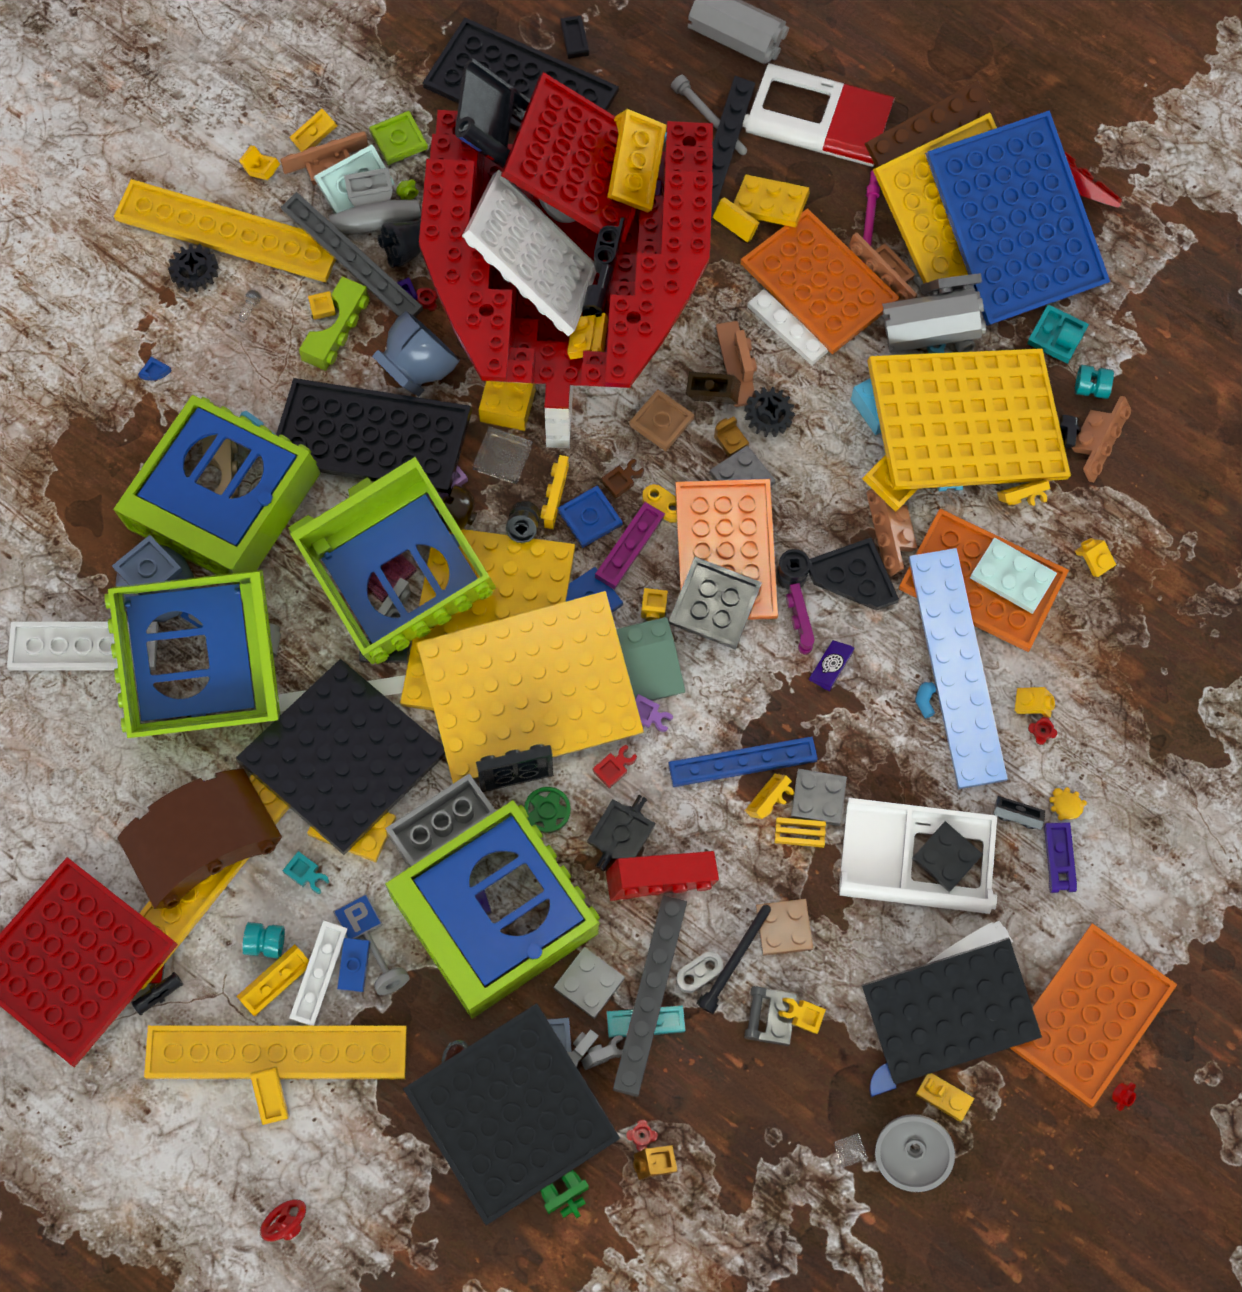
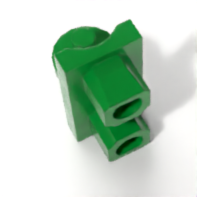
M572 1170L562 1177L568 1190L561 1195L558 1194L553 1183L541 1190L545 1202L544 1208L548 1215L567 1203L568 1206L560 1210L563 1218L573 1213L576 1219L581 1216L578 1209L586 1204L584 1199L581 1197L575 1202L572 1199L587 1191L589 1186L585 1179L582 1181L576 1172Z

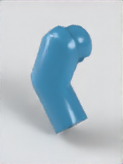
M932 682L922 683L915 697V702L925 719L935 714L929 702L933 693H936V686Z

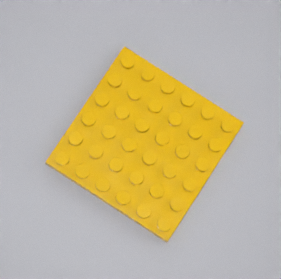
M991 113L873 169L923 284L936 279L968 275L925 153L996 129L997 127Z

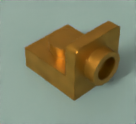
M735 416L730 419H722L715 427L714 438L728 457L747 445L749 447L748 440L736 425L737 419Z
M672 1145L647 1148L634 1154L633 1166L639 1180L651 1176L678 1172Z

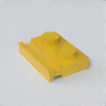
M602 313L600 317L589 315L579 318L576 329L569 338L567 353L570 360L583 358V351L604 352L608 325L606 313Z

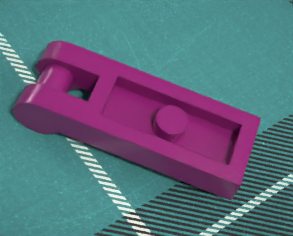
M800 583L790 585L789 592L786 594V603L788 608L793 610L794 616L791 617L793 628L799 632L800 642L798 650L801 654L807 655L812 651L815 639Z

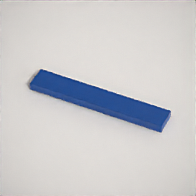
M812 736L670 761L668 766L673 787L814 763L817 762L818 758Z

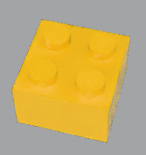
M486 381L479 406L480 422L525 431L536 391L535 384Z

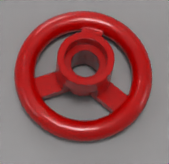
M292 1199L273 1209L260 1227L261 1238L268 1242H274L282 1238L287 1241L296 1237L301 1231L302 1226L300 1223L306 1214L305 1203L299 1199ZM297 1207V1215L291 1216V1208ZM277 1216H279V1217L276 1219V1222H274V1223L270 1226V1224L274 1221V1219H275Z

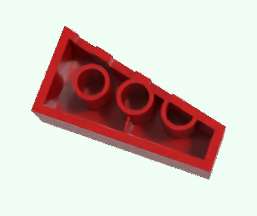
M714 851L619 858L606 871L610 901L671 892L683 893L692 889L707 891L712 889V886L719 881Z

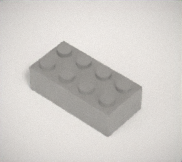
M469 773L385 829L389 839L410 868L494 813L495 809Z

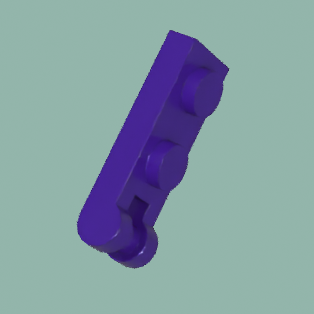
M1045 823L1044 833L1049 873L1050 893H1059V890H1067L1068 893L1076 892L1077 880L1071 823ZM1058 874H1066L1067 879L1059 880Z

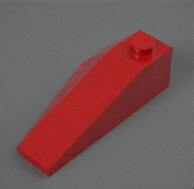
M1065 152L1079 195L1119 208L1122 199L1100 181L1095 183L1091 172L1086 168H1078L1075 164L1076 160Z

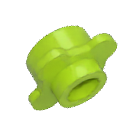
M413 179L409 181L404 180L397 186L396 194L401 200H413L418 195L419 190L416 189V182Z

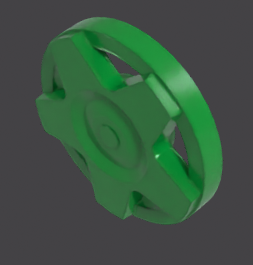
M554 787L536 789L528 796L524 806L529 816L527 819L530 825L533 826L535 823L542 822L544 827L535 825L543 833H553L563 828L571 814L569 799L561 790ZM543 792H550L547 797L539 795ZM560 797L565 801L566 807L559 804ZM531 802L534 806V810L528 813L529 804ZM557 819H563L560 824L556 825Z

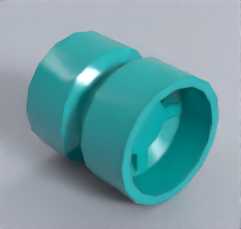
M1080 365L1076 377L1075 394L1089 396L1093 393L1096 398L1108 399L1112 390L1114 370L1106 368L1095 370L1094 366Z
M247 922L243 936V954L259 956L263 952L264 956L268 958L279 959L284 946L285 927L269 925L265 929L263 923Z

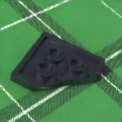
M871 537L809 559V575L813 584L874 610H879L899 602V597Z

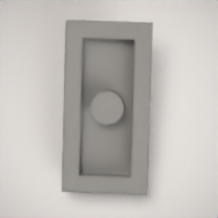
M400 578L393 589L402 604H405L411 592L409 582ZM388 595L378 612L388 617H400V613Z

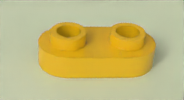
M652 484L647 486L642 495L643 503L646 502L665 513L664 520L671 523L677 522L676 510L672 511L669 509L670 506H676V496L660 485ZM657 493L658 496L652 497L650 494Z

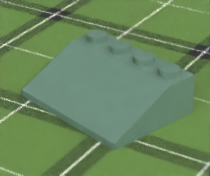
M667 617L616 629L635 698L639 694L654 701L685 693L676 647Z

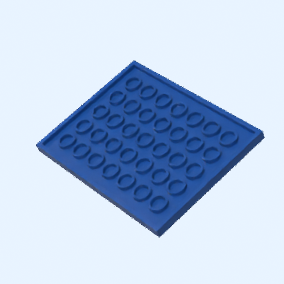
M1050 110L925 153L968 275L981 273L982 283L974 285V289L980 292V298L983 300L984 312H982L986 326L1110 282Z

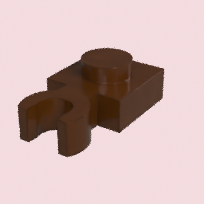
M636 459L630 460L626 469L619 465L601 478V483L615 499L634 486L632 479H638L643 476V467L638 471L632 469L637 464Z

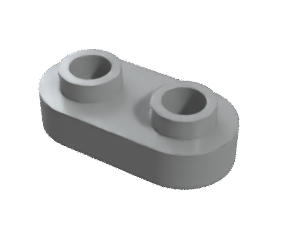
M706 952L681 968L676 978L679 989L685 993H693L719 976L723 968L721 957L715 952ZM711 962L715 968L707 970L705 964ZM688 976L692 977L694 980V982L690 985L686 984L684 981V979Z

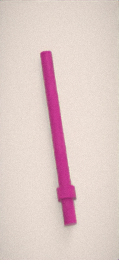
M873 170L871 171L870 183L866 190L868 200L863 239L870 246L872 243L876 200L880 194V187Z

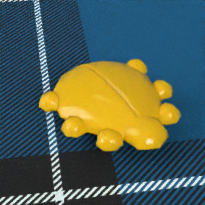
M1066 787L1064 791L1060 788H1055L1052 792L1054 797L1049 798V801L1054 803V806H1051V811L1056 812L1059 815L1057 817L1058 820L1061 821L1078 818L1083 813L1084 806L1087 805V801H1081L1079 798V792L1070 793L1069 787Z

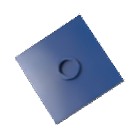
M598 485L557 508L558 513L582 548L623 525L622 520Z
M593 567L569 583L566 602L606 591L611 612L623 606V601L611 587L594 578L598 570L596 567Z

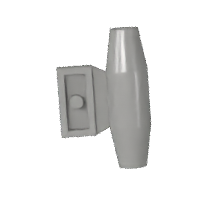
M389 168L344 175L348 198L354 207L329 216L330 223L342 234H361L381 230L382 225L387 222L414 221L421 218L418 200H391L393 188Z

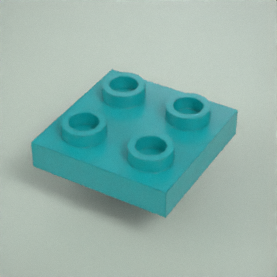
M1048 304L1027 344L1036 349H1043L1044 353L1068 364L1089 324Z

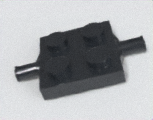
M638 795L632 806L623 805L612 799L588 838L587 843L599 849L603 854L595 865L598 869L601 867V870L605 871L611 859L637 857L656 823L644 817L640 812L647 801L645 797L642 798V795Z

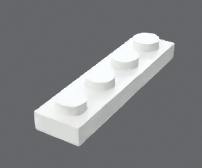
M765 289L748 302L747 307L811 366L828 352L827 348Z
M323 920L289 1017L290 1020L314 1026L347 928Z

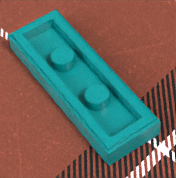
M683 1005L661 1007L654 1035L685 1032ZM633 1009L607 1011L609 1038L627 1036Z

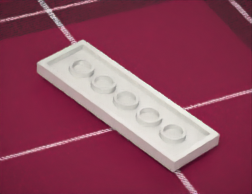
M11 622L7 668L9 671L114 670L118 668L117 658L113 659L111 644L115 642L114 633H109L108 622ZM152 622L147 629V633H158V623ZM158 640L147 642L150 670L156 669Z

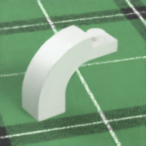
M1000 921L991 922L961 939L928 963L1005 938H1010L1011 943H1013V940Z

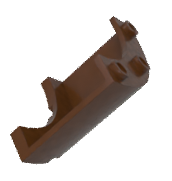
M243 768L215 773L216 778L204 782L199 778L171 791L148 806L149 812L141 819L135 817L117 837L154 909H171L177 906L190 890L209 876L221 872L223 868L238 861L257 855L270 854L282 839L278 828Z

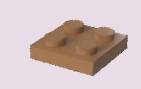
M657 389L630 420L629 426L664 451H667L694 420L695 415Z
M806 899L756 904V914H758L763 905L771 907L770 914L759 930L763 956L813 950Z

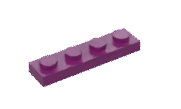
M645 502L597 570L594 578L615 590L664 519L665 513Z

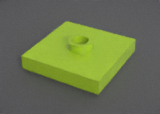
M410 111L369 127V131L387 165L428 149V144Z

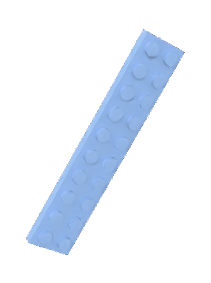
M957 548L909 556L911 573L958 789L1007 781L1006 769Z

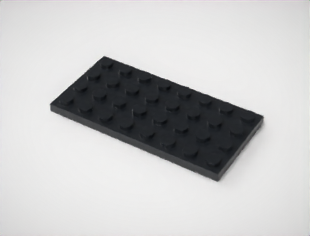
M468 18L463 19L423 81V88L459 104L463 70L467 62L474 58L529 99H531L538 79L543 72L606 111L619 92V86ZM511 117L510 127L518 131L521 123Z
M293 378L276 436L284 435L297 446L302 444L309 448L313 459L317 462L316 465L320 473L363 480L368 477L370 481H376L416 457L435 490L450 494L471 418L472 407L457 403Z

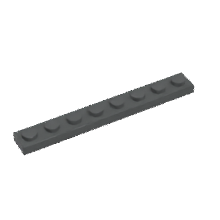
M296 192L281 206L282 211L398 317L405 311L416 317L424 310L422 305L299 193Z
M662 896L613 1091L635 1097L639 1096L687 906V901Z

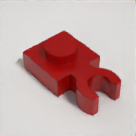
M627 745L620 748L616 758L610 753L592 769L594 774L608 788H611L627 774L625 765H632L637 760L636 754L631 758L624 757L623 754L628 750Z

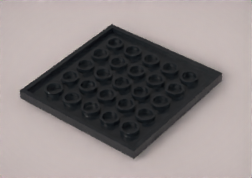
M340 659L280 715L279 720L274 721L236 757V760L339 852L345 855L445 756V751L442 744Z
M537 1003L403 1088L485 1225L496 1220L620 1139Z

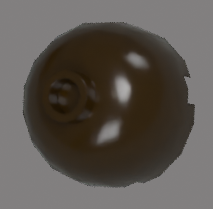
M454 484L444 504L460 530H463L467 524L472 525L477 516V512L474 511L475 500L468 490ZM438 514L441 520L443 521L444 525L446 526L447 530L449 532H452L448 527L447 523L445 522V520L443 519L442 515Z

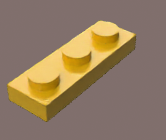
M559 455L558 463H553L551 476L554 479L553 483L547 486L546 497L549 499L547 505H543L540 517L544 519V528L554 530L558 514L557 508L560 506L569 469V457Z
M294 944L236 997L255 1017L306 971L309 962L308 958Z

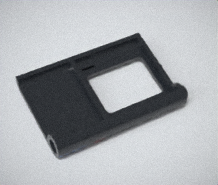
M472 58L467 62L463 70L455 135L492 162L504 168L510 153V149L507 147L511 117L521 123L530 99Z

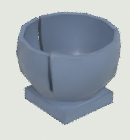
M407 311L396 319L388 331L386 351L381 352L377 350L372 356L403 388L418 397L424 391L421 387L423 383L443 379L454 370L460 361L432 331Z
M151 535L112 565L113 569L117 572L116 587L194 578L186 559L168 546L159 545ZM194 587L125 594L124 598L129 596L194 589ZM180 612L164 613L153 620V622H165L180 615Z

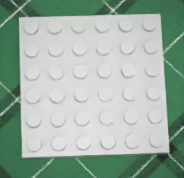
M498 170L492 175L462 236L470 247L475 248L483 255L488 264L493 265L501 272L502 277L506 281L516 286L524 298H528L535 304L537 310L541 314L546 315L559 331H563L569 336L575 331L581 316L587 287L593 284L597 272L594 268V261L512 182L502 177V172Z

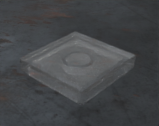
M489 427L472 468L475 471L517 484L533 446V441Z

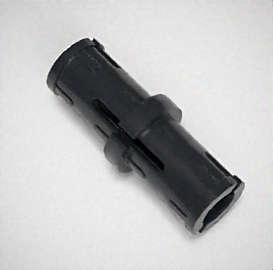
M173 972L157 985H151L149 991L131 1003L141 1016L158 1002L163 1003L165 997L184 984L179 976Z

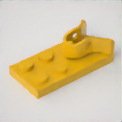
M626 109L614 118L619 136L608 198L648 213L653 207L667 125Z

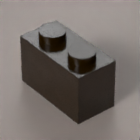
M689 371L686 395L693 401L738 404L741 381L734 375Z

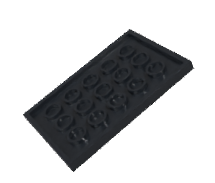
M1005 938L861 985L895 1085L1042 1038L1010 938Z

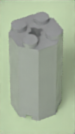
M695 0L688 16V20L692 21V23L688 24V28L763 64L769 63L771 59H777L781 50L779 47L780 42L786 38L789 27L785 26L786 21L742 0Z
M974 288L882 304L890 353L982 338V334H986L985 320H983L982 313H980L984 312L983 300L980 298V292L975 291Z

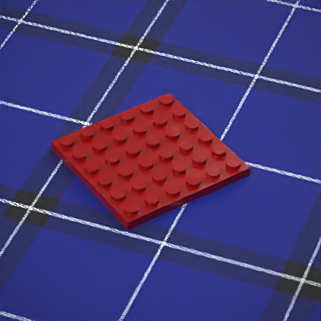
M543 72L538 79L501 176L597 234L605 226L618 227L620 218L626 217L620 243L621 247L627 238L636 208L608 198L619 136L617 124L614 122L615 116Z
M66 857L0 933V1007L75 1068L178 944Z

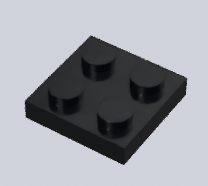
M945 821L913 856L912 860L950 892L983 854Z

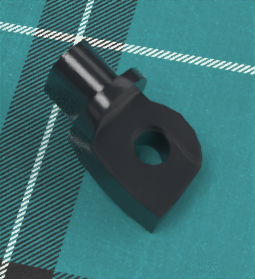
M1062 415L1059 426L1064 447L1071 449L1076 444V434L1081 432V427L1078 426L1079 419L1069 415Z

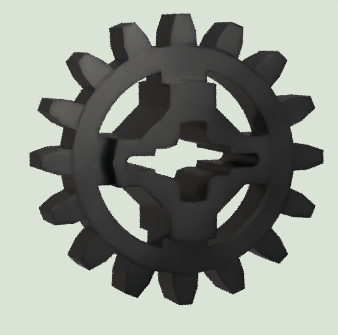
M189 244V249L186 250L182 246L180 247V254L177 252L173 253L175 259H169L170 267H168L172 282H176L179 289L184 286L186 292H189L190 288H194V291L198 292V287L206 290L207 283L214 284L212 277H218L217 269H219L215 254H211L209 248L203 250L200 244L197 248H193L192 244Z
M762 387L760 393L755 390L752 397L749 396L746 402L747 405L744 408V411L747 412L744 419L751 420L748 427L753 428L755 426L757 428L756 434L763 431L764 437H767L772 432V435L776 437L779 431L784 434L787 429L786 427L790 428L792 419L795 416V413L792 412L794 404H788L790 396L784 398L782 396L783 390L775 393V388L772 387L770 392H767L766 388ZM758 402H761L760 406H758L757 409H755V405ZM784 415L783 420L778 423L779 418Z

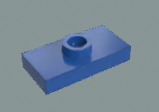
M344 938L337 989L364 992L370 949L369 940Z

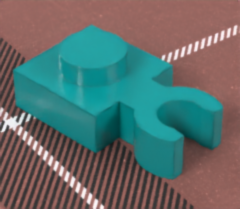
M299 851L282 870L284 874L302 887L307 882L310 883L311 889L316 894L321 893V890L316 887V883L319 880H323L327 884L330 882L325 874H316L315 872L319 869L318 865Z

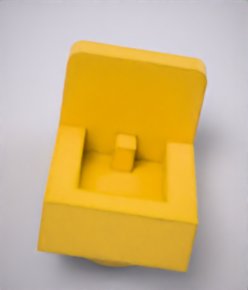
M253 145L247 149L239 160L249 176L269 180L280 165L277 158L260 154L256 146Z
M1090 538L1083 541L1081 547L1075 550L1076 555L1084 557L1094 577L1101 576L1116 565L1105 540Z
M644 588L641 618L651 621L665 617L667 590Z
M1045 687L1017 688L1015 711L1018 714L1041 713L1044 717L1051 718V711L1055 708V699Z

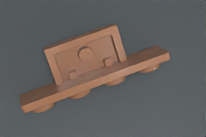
M365 131L352 133L347 137L331 140L326 144L310 147L296 154H289L280 159L283 172L288 174L306 168L312 185H316L315 175L350 157L349 153L368 147L367 135Z
M857 232L853 234L849 243L851 251L856 256H859L900 297L899 301L917 298L915 291L907 284L913 280L915 273L885 243L874 250Z
M737 321L717 324L716 332L726 374L734 375L741 381L738 404H734V406H745L749 396L752 397L755 391L752 380L753 373L757 371L755 358L750 356V351H752L751 340L746 338L744 330H740Z
M1120 396L1112 413L1090 410L1081 428V432L1076 437V444L1072 448L1073 451L1090 455L1083 468L1089 482L1094 483L1097 476L1102 472L1103 464L1107 456L1112 452V446L1120 436L1126 419L1130 417L1131 407L1124 396Z
M871 488L867 491V498L880 554L889 577H892L904 569L900 551L912 552L917 549L907 505H902L895 512Z

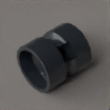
M520 501L512 506L506 524V532L513 541L526 543L535 537L540 521L538 507L529 501Z
M791 549L784 552L780 557L776 577L778 583L785 589L789 590L790 585L800 583V587H802L807 581L810 560L805 552Z

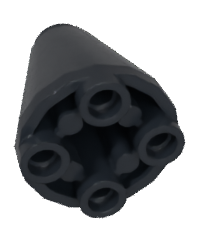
M421 221L387 222L382 225L381 234L377 236L379 246L385 249L387 261L391 268L404 266L422 253L419 247Z

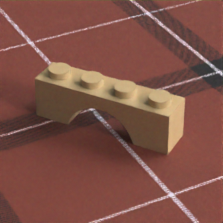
M217 435L202 439L203 456ZM229 439L224 440L208 464L216 467L222 473L220 484L213 491L219 495L223 494L239 470L238 461H235V453H238V443ZM239 486L234 491L230 499L235 498V496H239Z

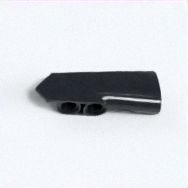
M626 217L620 218L618 227L605 226L599 231L594 250V268L600 276L597 285L587 287L582 316L596 315V317H600L604 313Z

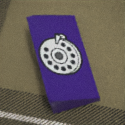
M832 640L809 680L830 692L855 648L851 645Z

